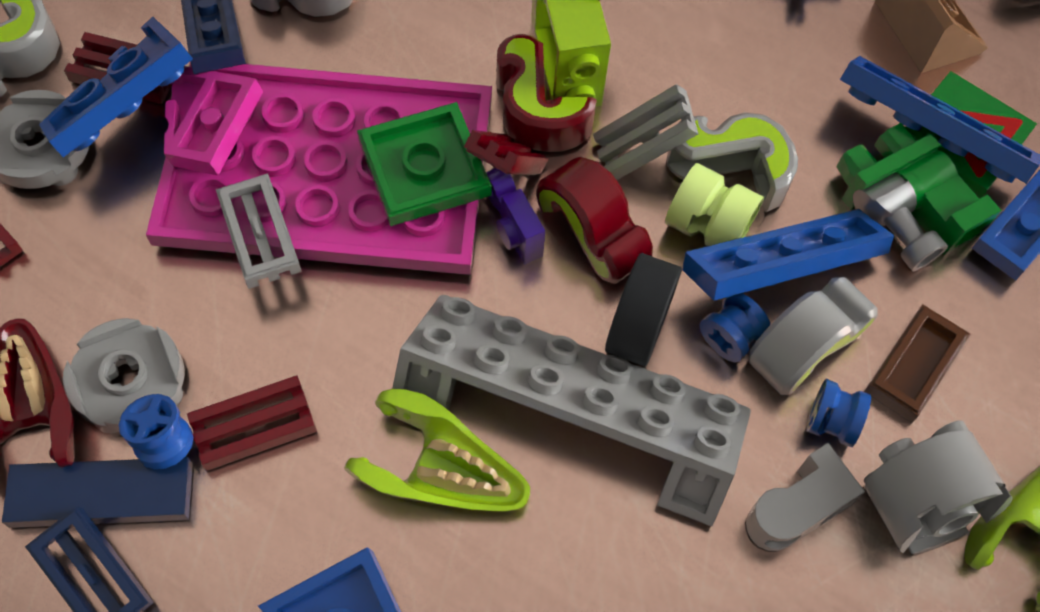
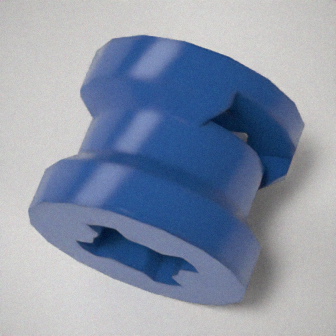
M743 293L725 298L721 305L722 309L718 313L708 314L701 320L699 325L701 333L709 346L721 357L731 362H740L748 354L749 344L754 340H758L771 325L763 309L753 299Z
M825 379L811 409L807 432L818 436L824 433L832 434L837 437L840 444L853 448L866 422L871 404V394L862 391H856L851 394L842 391L837 382Z
M151 394L141 397L127 406L120 417L118 426L121 436L133 448L137 459L147 468L154 470L166 469L176 465L186 457L192 448L194 439L192 429L180 417L177 405L168 396Z

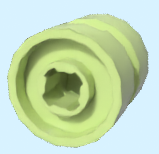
M695 163L680 185L669 207L665 224L689 237L701 233L704 235L706 246L744 238L760 210L764 196L740 184H735L728 188L725 186L723 175L699 163Z

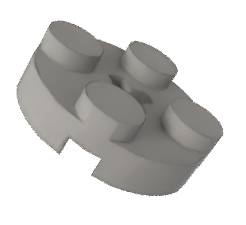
M48 90L24 91L9 97L13 104L4 107L0 111V182L25 189L42 188L52 184L63 186L72 182L78 174L77 167L83 162L88 153L89 146L80 151L73 150L65 157H62L50 144L39 126L66 97ZM35 132H42L44 139L36 145L27 146V144L23 143L24 140L33 139Z
M129 318L105 322L91 329L77 343L80 349L74 355L71 365L67 361L63 371V385L66 395L77 412L103 433L113 434L120 432L118 425L122 413L127 406L141 397L151 394H162L170 397L177 406L182 401V384L185 377L184 362L171 337L156 326L157 329L152 326L142 325L139 320ZM128 364L132 370L139 369L138 375L134 377L131 383L124 386L120 383L111 384V380L119 376V366Z

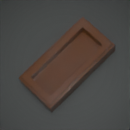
M922 304L864 392L871 394V397L913 423L924 409L971 334Z

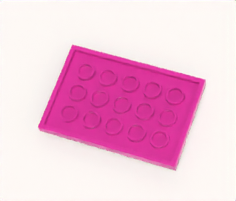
M252 64L213 70L256 78L263 93L219 175L174 167L167 157L165 158L146 232V237L151 245L236 253L215 189L268 174L298 259L471 275L480 200L390 227L361 149L357 130L457 102L470 133L472 130L488 132L492 86ZM262 190L252 192L273 257H282L284 253ZM241 196L232 198L231 202L248 253L250 255H260Z

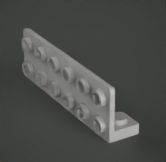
M447 295L439 296L400 348L392 389H405L422 393L449 410L456 380L672 461L673 463L657 506L712 527L735 476L751 413L749 407L737 403L726 395L706 392L687 385L674 376L652 372L633 365L626 359L618 356L606 355L579 345L569 337L552 335L528 326L515 317L501 316L474 306L466 299Z

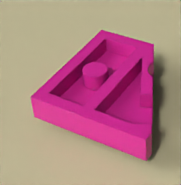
M184 66L185 69L182 75L171 83L172 98L166 101L165 118L169 126L164 133V155L174 167L219 175L263 91L256 78L216 71L194 74L192 67Z

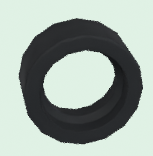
M644 253L638 255L617 306L606 340L605 352L639 365L647 366L682 272L681 266Z

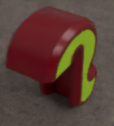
M515 34L506 38L497 50L496 85L499 90L504 91L503 124L508 135L514 138V141L545 152L566 151L580 145L591 134L597 100L593 97H557L554 100H545L543 43L527 34Z
M583 157L574 158L542 178L537 184L536 197L541 212H557L562 210L595 273L603 280L617 284L630 275L640 253L649 256L653 255V245L647 230L633 223L629 215L628 201L621 186L612 173L598 161Z

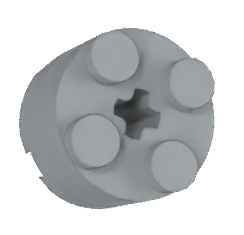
M959 420L941 427L931 438L914 444L911 438H904L888 445L879 453L883 464L868 474L863 480L865 490L902 553L907 548L911 554L923 553L958 540L969 534L966 526L973 522L979 514L988 523L1001 514L1013 499L974 434L969 431L963 421Z

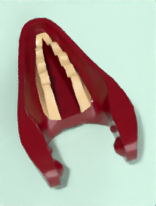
M20 318L9 320L0 327V445L19 430L38 425L50 426V458L61 468L71 466L75 459L73 415L69 399L51 356L37 330L29 321Z

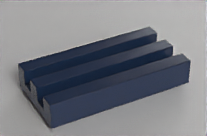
M73 508L25 546L73 612L96 611L48 548L55 540L109 612H140L146 610L154 603L83 508ZM73 526L130 600L125 606L68 532Z

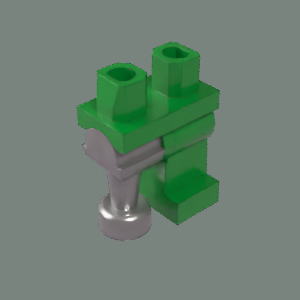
M902 123L887 129L876 141L874 146L884 159L877 162L866 147L859 144L846 151L836 166L849 186L842 197L844 203L850 210L854 208L856 210L860 209L881 226L886 225L902 241L906 247L903 249L901 257L912 272L925 267L942 253L947 255L980 236L1002 211L988 194L980 199L958 175L952 160L944 152L938 150L941 144L932 134L917 140ZM918 223L921 225V227L925 230L926 233L922 231Z

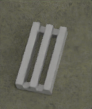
M676 84L593 133L595 142L602 147L597 150L599 159L605 162L606 165L604 167L618 180L698 135V130L687 91ZM681 119L680 123L659 134L660 130ZM640 142L643 143L642 145L638 146L637 148L631 150L630 152L618 158V155L622 152L628 150L629 148L633 147L634 145Z
M268 174L215 189L248 289L259 286L257 280L268 277L270 282L280 279L279 273L290 270L291 275L302 272ZM259 190L263 192L284 253L282 257L273 258L252 192ZM239 196L242 198L263 263L252 266L231 202L232 198Z

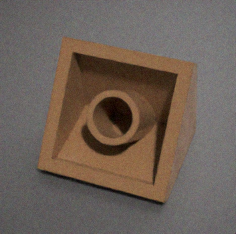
M875 0V3L921 73L979 55L988 49L956 0Z

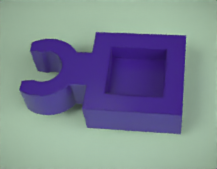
M497 168L487 171V176L492 185V196L488 198L501 215V219L497 220L496 224L504 245L508 250L515 248L524 265L543 257L545 229L522 189L516 190L511 174H506Z

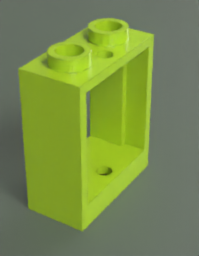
M532 0L531 19L536 39L543 43L544 74L550 100H554L557 97H593L597 100L596 107L602 106L611 41L600 0Z

